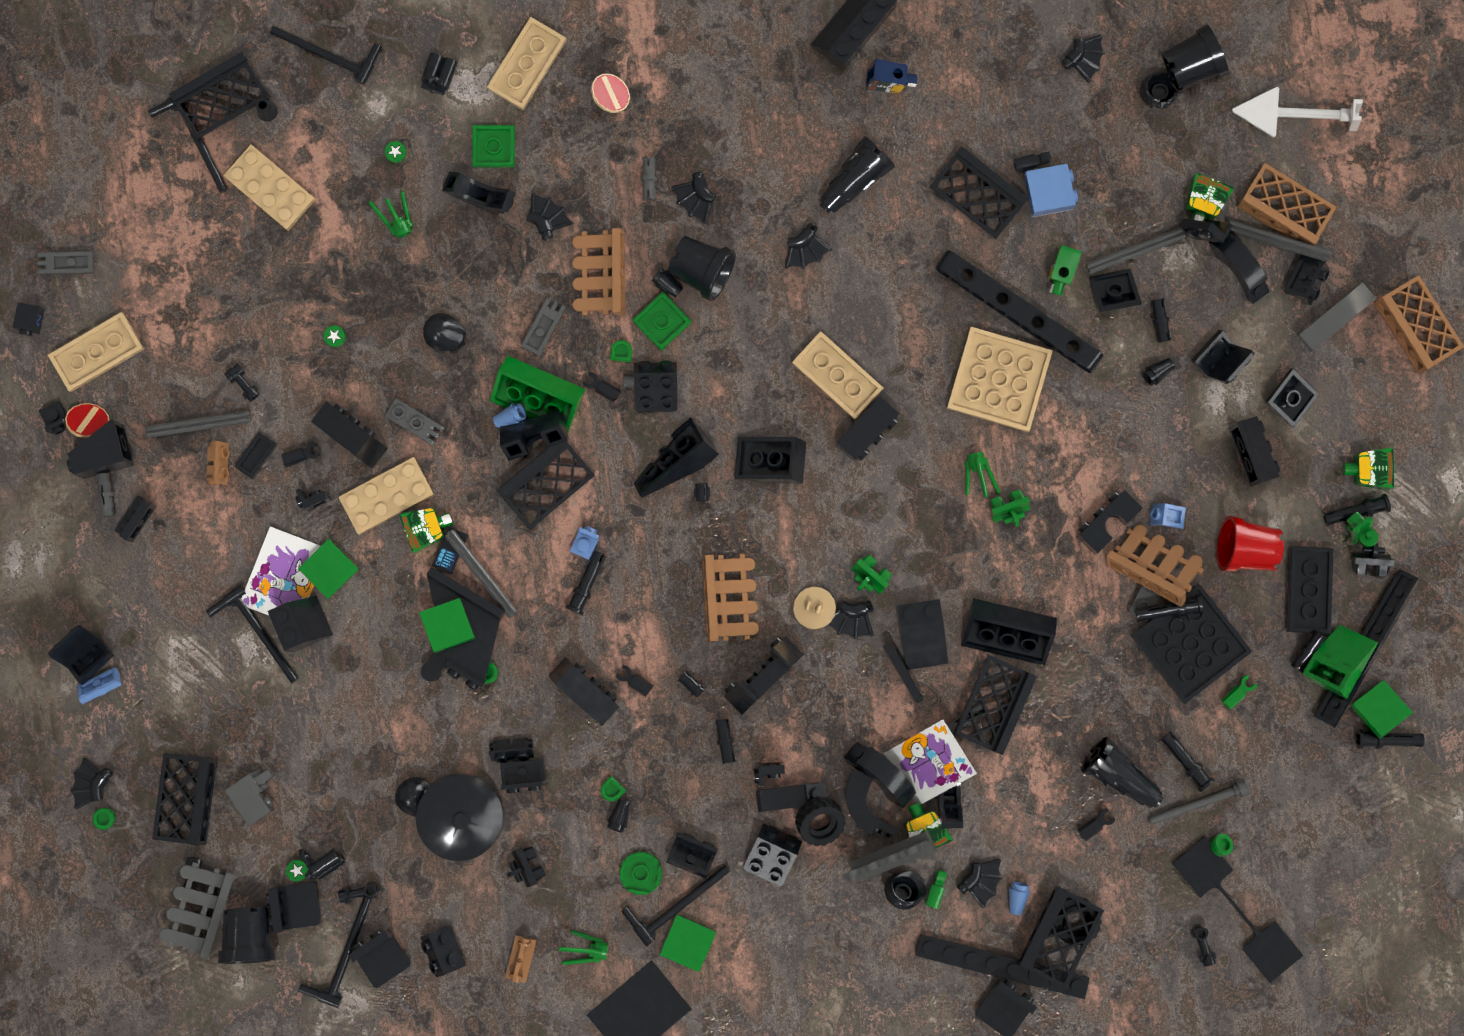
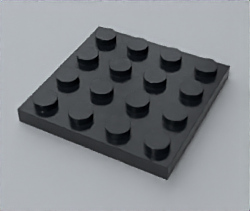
M1196 584L1190 592H1186V598H1192L1196 594H1200L1203 613H1188L1183 617L1176 614L1153 618L1131 635L1134 642L1183 704L1194 698L1252 652L1200 584Z

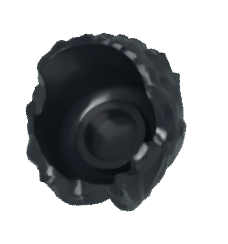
M1153 73L1142 81L1139 88L1143 102L1150 108L1167 109L1176 101L1179 95V91L1172 86L1173 80L1170 74Z

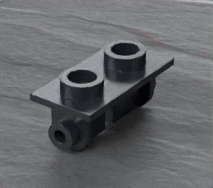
M528 737L513 739V746L509 747V739L494 740L493 743H489L490 759L497 763H504L512 759L525 761L529 758H534L532 750L533 740L528 739Z

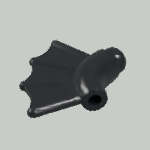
M1098 35L1087 39H1074L1073 50L1062 60V65L1066 66L1065 69L1069 70L1071 67H1074L1085 81L1089 83L1092 75L1100 71V59L1105 54L1101 46L1103 36Z
M695 172L692 175L693 180L691 182L674 185L671 189L676 193L677 205L683 206L687 210L689 217H698L704 223H707L710 207L715 200L716 194L708 190L704 174L702 172Z
M532 193L531 208L527 222L537 227L543 241H547V239L552 240V232L554 230L573 224L566 216L565 208L553 203L551 197L542 198Z
M808 223L807 227L803 228L798 236L788 238L789 249L785 263L786 269L792 266H799L805 269V266L809 263L821 262L823 255L828 251H832L831 246L816 236L817 226Z
M843 600L835 611L834 618L828 625L832 626L838 635L849 634L854 639L863 635L872 637L874 634L868 613L874 611L871 601L849 604Z
M86 758L82 759L80 768L74 772L75 783L71 789L75 798L74 809H79L92 801L103 800V789L110 781L109 778L113 776V772H110L109 768L105 767L102 771H99Z
M1001 859L985 863H971L969 874L961 880V883L957 884L959 892L961 894H965L967 891L970 892L981 908H985L987 901L996 896L997 883L1002 879L999 872Z

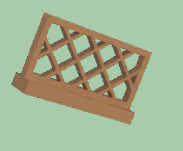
M1266 163L1262 165L1244 197L1237 205V208L1279 234L1312 245H1316L1319 236L1337 208ZM1264 171L1272 175L1274 182L1264 183L1262 177ZM1286 183L1289 185L1292 193L1282 194L1280 184ZM1275 186L1278 195L1268 197L1266 187ZM1261 188L1264 198L1257 199L1250 194L1254 189ZM1298 195L1307 196L1310 204L1300 205ZM1293 197L1296 207L1286 208L1284 198ZM1279 199L1282 209L1275 210L1271 207L1270 201ZM1323 206L1329 212L1327 215L1319 217L1316 207ZM1311 208L1314 218L1304 219L1302 209ZM1297 210L1300 220H1291L1288 212ZM1315 222L1318 229L1315 234L1307 229L1306 223Z
M1419 275L1373 302L1418 374L1428 370L1464 347ZM1411 284H1417L1420 289L1419 296L1409 293ZM1395 294L1404 296L1403 305H1397L1391 296ZM1408 298L1418 300L1416 310L1407 307ZM1422 302L1429 303L1431 306L1430 314L1421 311ZM1406 312L1415 314L1414 324L1406 321ZM1420 316L1429 318L1428 328L1418 325ZM1434 320L1441 322L1443 325L1442 332L1432 329ZM1417 330L1427 332L1425 342L1418 340L1416 336ZM1431 334L1441 336L1439 346L1430 343ZM1445 338L1451 339L1456 347L1453 349L1445 348ZM1428 348L1438 350L1437 359L1434 361L1428 355Z

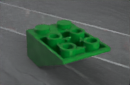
M1338 625L1313 654L1303 675L1308 681L1347 699L1378 642Z

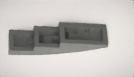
M1362 282L1302 331L1298 338L1312 352L1372 303L1376 297Z

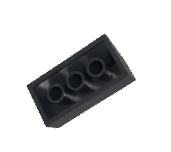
M847 0L811 43V46L844 71L896 8L897 0Z
M973 598L961 646L1045 666L1056 635L1057 618Z

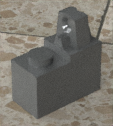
M267 769L261 774L258 771L249 773L225 790L248 826L255 825L274 811L272 808L274 805L273 801L267 794L265 796L263 794L268 787L266 782L275 776L271 769Z

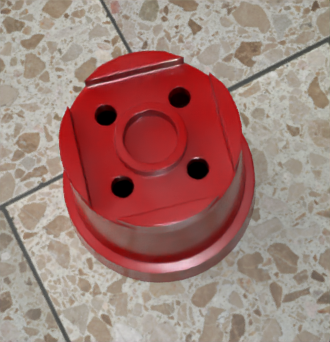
M1227 516L1222 523L1217 541L1216 554L1219 569L1232 572L1238 569L1275 571L1277 568H1274L1275 564L1280 565L1284 551V540H1280L1279 534L1283 535L1281 529L1248 523L1243 518Z

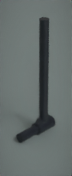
M275 26L270 30V34L353 72L354 80L362 85L366 84L374 68L373 64L382 48L379 44L374 43L366 61L356 65Z
M168 98L166 102L148 110L151 118L169 109L178 110ZM190 101L181 104V107L187 113H189L187 106H189ZM186 124L219 192H226L228 189L203 139L197 140Z
M242 585L234 588L224 595L222 600L206 610V613L211 618L227 606H237L291 684L298 680V677L256 617L242 601V596L246 594Z
M725 864L650 925L640 922L628 906L621 912L647 947L655 940V931L731 871Z
M364 896L330 988L320 991L301 984L298 992L316 998L324 1004L339 1008L343 997L338 992L350 960L348 955L353 952L351 948L356 944L372 899Z

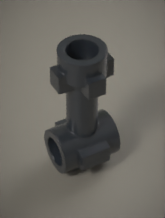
M238 363L236 365L232 364L226 369L227 372L224 375L231 383L237 382L244 391L242 396L251 402L260 395L258 388L255 385L251 387L243 378L245 372Z
M708 483L695 484L694 498H696V502L705 503V501H709L710 487L708 488Z
M368 882L364 888L349 890V887H344L338 891L340 903L349 904L353 898L363 896L370 899L376 898V895L381 890L380 886L374 882Z
M1200 924L1194 925L1190 933L1192 938L1198 940L1202 956L1199 957L1200 962L1203 963V966L1215 964L1216 954L1215 952H1210L1206 940L1209 934L1208 929L1201 927Z

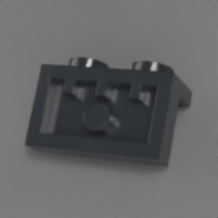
M1301 255L1284 288V292L1305 300L1306 304L1311 306L1313 300H1317L1319 297L1322 283L1329 277L1330 270L1327 263Z
M137 496L115 528V532L120 534L119 536L126 541L134 542L156 506L141 496Z
M784 762L758 763V768L754 769V781L759 783V788H764L763 775H767L768 778H781L780 774H785Z

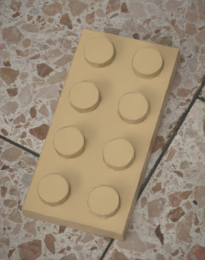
M530 17L488 84L487 90L524 110L565 45L567 38Z
M252 145L244 151L223 175L287 231L291 229L316 200Z
M120 312L50 353L48 357L68 391L73 392L144 350V347L124 313Z
M821 331L792 362L797 369L854 420L884 389Z
M412 457L338 498L357 534L361 535L434 496V493L415 457Z

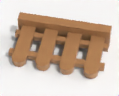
M612 228V234H609L608 230H604L603 235H588V232L584 231L582 236H576L572 241L576 249H582V257H576L572 262L575 269L582 270V277L576 278L573 281L574 289L582 291V298L574 300L573 308L577 312H582L583 316H589V312L603 311L604 315H610V311H612L616 316H625V232L621 228ZM603 248V256H588V249ZM609 248H612V255H609ZM603 269L602 277H588V270ZM609 269H612V276H609ZM603 290V297L588 298V291Z
M1137 525L1133 530L1129 528L1126 532L1128 538L1121 547L1117 545L1115 552L1111 550L1107 555V566L1182 607L1186 601V591L1190 592L1192 589L1190 583L1196 574L1201 575L1204 572V569L1201 568L1203 565L1202 558L1194 555L1188 561L1183 558L1184 549L1182 546L1175 545L1168 550L1164 548L1165 538L1163 536L1156 535L1150 540L1146 538L1147 529L1145 526ZM1142 543L1147 547L1141 556L1138 557L1134 553ZM1161 553L1166 557L1159 567H1156L1152 563ZM1179 563L1184 568L1178 577H1175L1171 573Z
M739 554V558L724 559L723 555H717L715 560L714 555L702 556L707 642L719 641L718 637H722V641H728V636H744V640H749L750 635H755L759 631L757 623L749 622V614L755 613L758 605L755 601H748L747 596L748 592H753L756 589V582L752 579H746V571L753 570L755 562L751 558H745V554ZM724 572H740V580H725ZM715 573H718L719 581H715ZM741 593L742 601L726 602V594ZM716 594H720V602H716ZM742 614V623H727V615ZM717 615H721V624H718Z

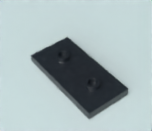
M1289 547L1286 632L1314 633L1315 630L1321 632L1320 634H1331L1334 548Z

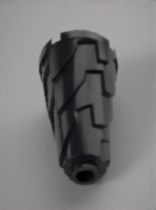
M864 136L855 147L853 153L841 167L842 169L830 182L829 187L820 199L822 201L820 206L828 214L831 211L833 213L837 212L845 204L855 199L862 191L869 189L877 180L890 172L895 167V164L871 140Z
M1104 737L1090 750L1092 755L1090 758L1085 757L1081 766V772L1104 786L1108 785L1123 796L1130 797L1141 805L1156 808L1161 804L1163 797L1159 787L1144 774L1142 769L1129 759L1130 757L1109 737Z

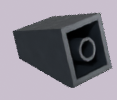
M114 420L105 423L68 453L67 467L69 472L83 479L94 477L96 474L109 473L134 466L125 426Z
M317 596L287 602L267 611L284 651L296 652L333 636Z

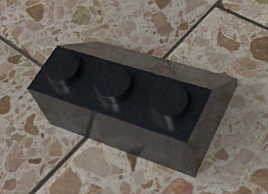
M1257 416L1239 421L1228 427L1251 487L1280 477L1278 474L1280 467L1277 461L1272 458V446L1268 440L1266 441L1263 434L1265 432L1264 425L1261 420L1258 421Z

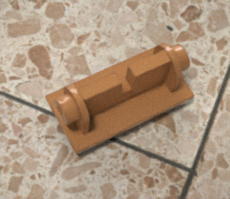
M220 441L209 442V446H207V461L214 462V465L207 466L206 480L208 485H228L229 443Z
M515 935L505 978L517 983H526L537 940Z

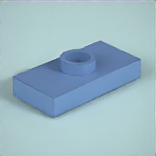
M114 667L89 679L83 685H77L79 701L84 704L121 686L120 674L117 668Z

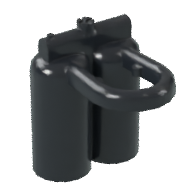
M430 53L421 78V88L430 91L431 94L435 92L442 96L445 95V92L450 87L458 62L451 58Z
M301 848L298 851L309 870L305 873V877L308 880H323L346 863L343 855L334 848L315 862L312 861L304 849Z

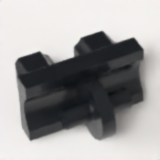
M1378 542L1373 547L1363 546L1362 552L1364 553L1351 552L1350 558L1354 562L1353 566L1356 574L1366 575L1368 565H1375V575L1387 576L1390 566L1394 567L1395 560L1391 559L1390 554H1385V547H1378Z
M519 848L512 851L511 853L515 861L508 863L512 871L507 873V877L509 878L514 875L517 883L524 880L527 888L538 884L537 881L543 878L545 873L541 865L531 869L528 861L537 857L534 848Z

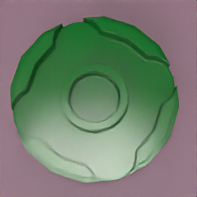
M635 852L629 855L622 862L619 870L620 880L625 889L636 895L651 893L659 886L662 879V867L659 860L647 852Z

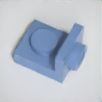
M1166 503L1153 504L1150 512V525L1183 529L1186 508Z
M585 526L584 529L579 527L570 552L590 560L600 538L596 534L597 530L589 526Z

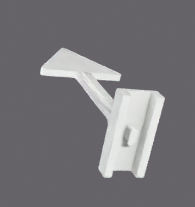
M1275 87L1232 110L1234 114L1271 137H1276L1278 117L1339 119L1340 121L1348 122V131H1358L1362 116H1359L1363 99H1354L1351 109L1279 108V87Z

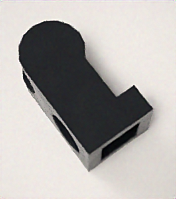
M444 650L434 653L430 661L422 666L421 676L426 681H436L444 672L447 662Z

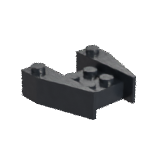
M779 636L770 645L772 647L770 652L776 658L770 657L761 666L764 670L759 675L754 672L746 680L748 683L746 687L739 681L737 684L732 682L724 690L727 693L724 697L741 715L804 655L786 636L783 639Z

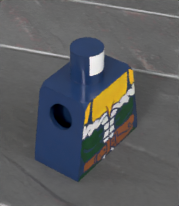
M875 59L867 69L866 90L900 93L905 86L916 87L917 74L907 73L908 66L906 64Z

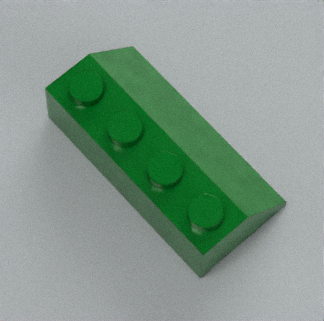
M507 356L498 370L490 401L504 408L513 403L521 404L525 409L526 417L530 419L559 409L567 423L568 434L581 406L586 389Z

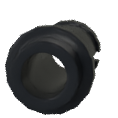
M685 671L678 679L691 692V696L697 698L705 690L704 684H700L688 671Z

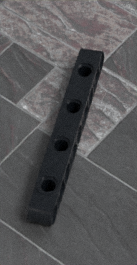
M947 250L936 265L935 269L940 274L1084 371L1092 373L1103 358V353L954 252ZM964 271L969 272L972 279L969 281L963 280L961 273ZM998 295L1005 296L1007 303L999 304L996 297ZM1039 319L1042 327H1033L1032 320ZM1074 343L1077 346V352H1070L1067 344Z

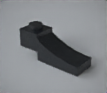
M825 782L756 790L758 812L802 807L810 799L826 798Z

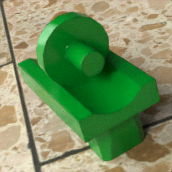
M1020 490L1009 494L1011 502L1004 504L1001 497L991 499V514L994 523L1003 520L1005 524L1012 522L1014 527L1020 526L1019 519L1025 518L1024 512L1030 510L1028 496L1024 497Z
M1358 512L1347 519L1348 525L1346 529L1352 535L1351 542L1355 546L1360 541L1365 547H1373L1377 544L1379 538L1378 533L1372 529L1374 520L1370 516L1364 519Z
M871 555L859 559L851 570L857 575L854 579L860 583L857 588L859 592L864 587L869 592L874 589L880 595L889 585L888 581L892 574L884 568L879 573L875 572L872 567L876 564V560Z

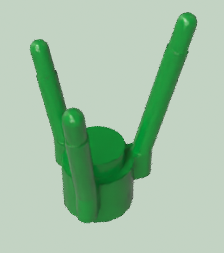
M403 191L400 192L406 220L403 217H398L388 198L385 199L394 218L392 221L393 226L372 201L368 202L374 212L388 227L392 236L396 235L397 239L409 235L412 232L411 227H413Z
M978 452L967 455L968 461L964 462L966 469L965 494L969 495L970 469H972V472H978L985 498L988 497L983 470L985 469L996 493L1000 494L998 484L989 467L988 459L984 458V453Z
M571 930L570 933L572 935L589 940L595 944L590 943V949L558 948L559 951L588 953L590 957L563 961L562 965L589 962L600 963L601 960H606L608 943H604L603 938H595Z

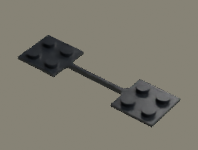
M1205 836L1172 864L1200 898L1210 889L1217 888L1254 932L1253 940L1245 945L1242 950L1268 982L1271 983L1299 960L1303 954L1275 921L1263 931H1258L1221 887V881L1233 869L1223 857L1213 853L1210 846L1211 842Z

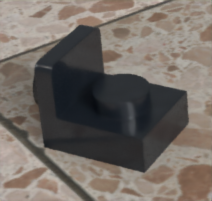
M59 401L39 410L46 425V432L57 435L66 430V413Z
M296 490L298 495L295 497L297 504L308 512L331 501L326 491L316 490L309 494V498H306L303 490Z

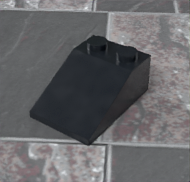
M738 437L734 479L782 484H803L807 442L797 437Z
M940 599L896 606L906 669L911 670L948 664Z

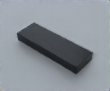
M889 644L884 647L886 655L914 703L918 704L923 701L924 698L893 645Z

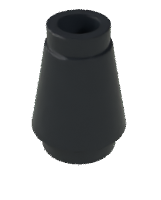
M259 99L257 101V115L261 120L272 121L276 118L278 108L275 103L266 99Z
M663 268L651 280L655 287L675 298L683 289L677 280L668 273V270L665 271Z
M1170 358L1146 366L1145 370L1142 371V376L1148 385H1157L1175 369V365Z
M618 799L607 820V828L620 833L624 832L628 825L630 802Z

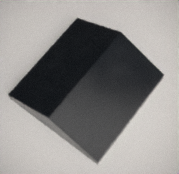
M1131 269L1089 277L1093 301L1099 313L1141 305L1142 302Z
M1291 368L1266 400V403L1273 414L1295 428L1319 396V393Z

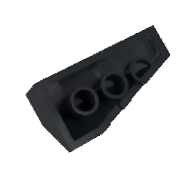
M690 417L671 435L673 439L666 448L662 446L657 460L654 463H649L634 482L642 498L704 468L719 455L712 441L693 418Z

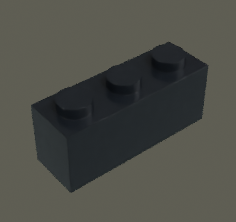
M880 396L837 442L836 446L854 462L857 459L862 461L869 454L868 448L871 444L877 445L883 439L884 435L882 433L886 428L891 430L898 423L897 417L899 413Z

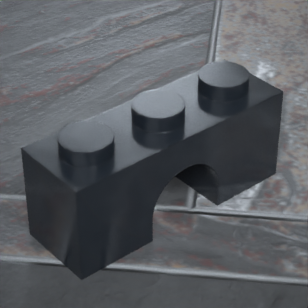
M559 409L500 429V447L508 461L528 455L529 446L536 440L543 439L547 447L568 441L567 423Z
M1125 490L1121 493L1116 491L1108 499L1111 503L1106 508L1101 506L1093 514L1096 518L1091 523L1086 521L1078 529L1081 533L1077 538L1094 555L1098 554L1113 539L1105 528L1108 518L1115 517L1125 525L1143 509Z

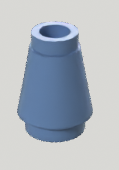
M513 403L494 416L493 422L497 428L523 422L526 419L525 409L521 404Z
M1012 882V885L1009 887V913L1022 915L1030 894L1028 884Z

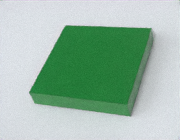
M472 125V167L515 168V125Z
M661 292L632 320L661 352L692 323L664 292Z
M328 539L298 570L327 599H330L359 568Z
M460 598L419 612L433 653L475 639Z
M1384 680L1351 705L1352 709L1379 739L1413 713Z
M677 914L660 952V956L700 972L716 931Z

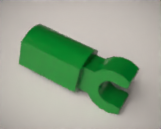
M1248 675L1243 676L1240 679V685H1235L1220 700L1230 711L1246 696L1245 693L1247 691L1256 689V683L1250 687L1246 686L1245 682L1249 678Z
M937 871L934 884L931 883L925 905L939 909L945 890L943 885L947 877L946 872Z

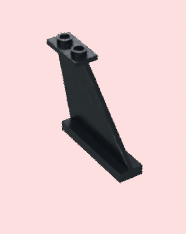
M431 567L427 572V579L434 607L460 598L475 637L471 641L444 650L447 660L445 664V669L448 670L447 674L456 680L459 677L465 680V685L474 691L477 688L482 691L499 623L505 616V611Z

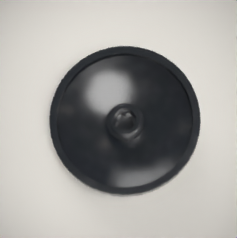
M469 774L447 775L433 782L420 797L415 815L416 828L422 842L435 855L451 861L470 860L486 852L498 838L503 822L502 806L495 791L480 778Z

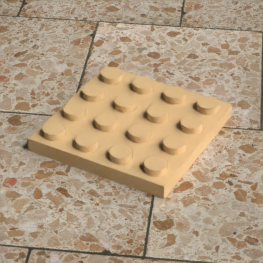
M970 327L947 409L1029 432L1053 350Z

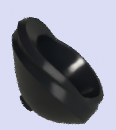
M444 313L432 315L426 321L423 328V337L426 344L438 351H455L459 349L466 336L464 327L454 317Z
M412 777L403 781L395 794V802L398 808L404 813L415 817L418 801L430 784L419 777Z
M906 871L890 876L885 883L884 891L890 904L898 909L905 910L918 905L926 894V887L918 874Z

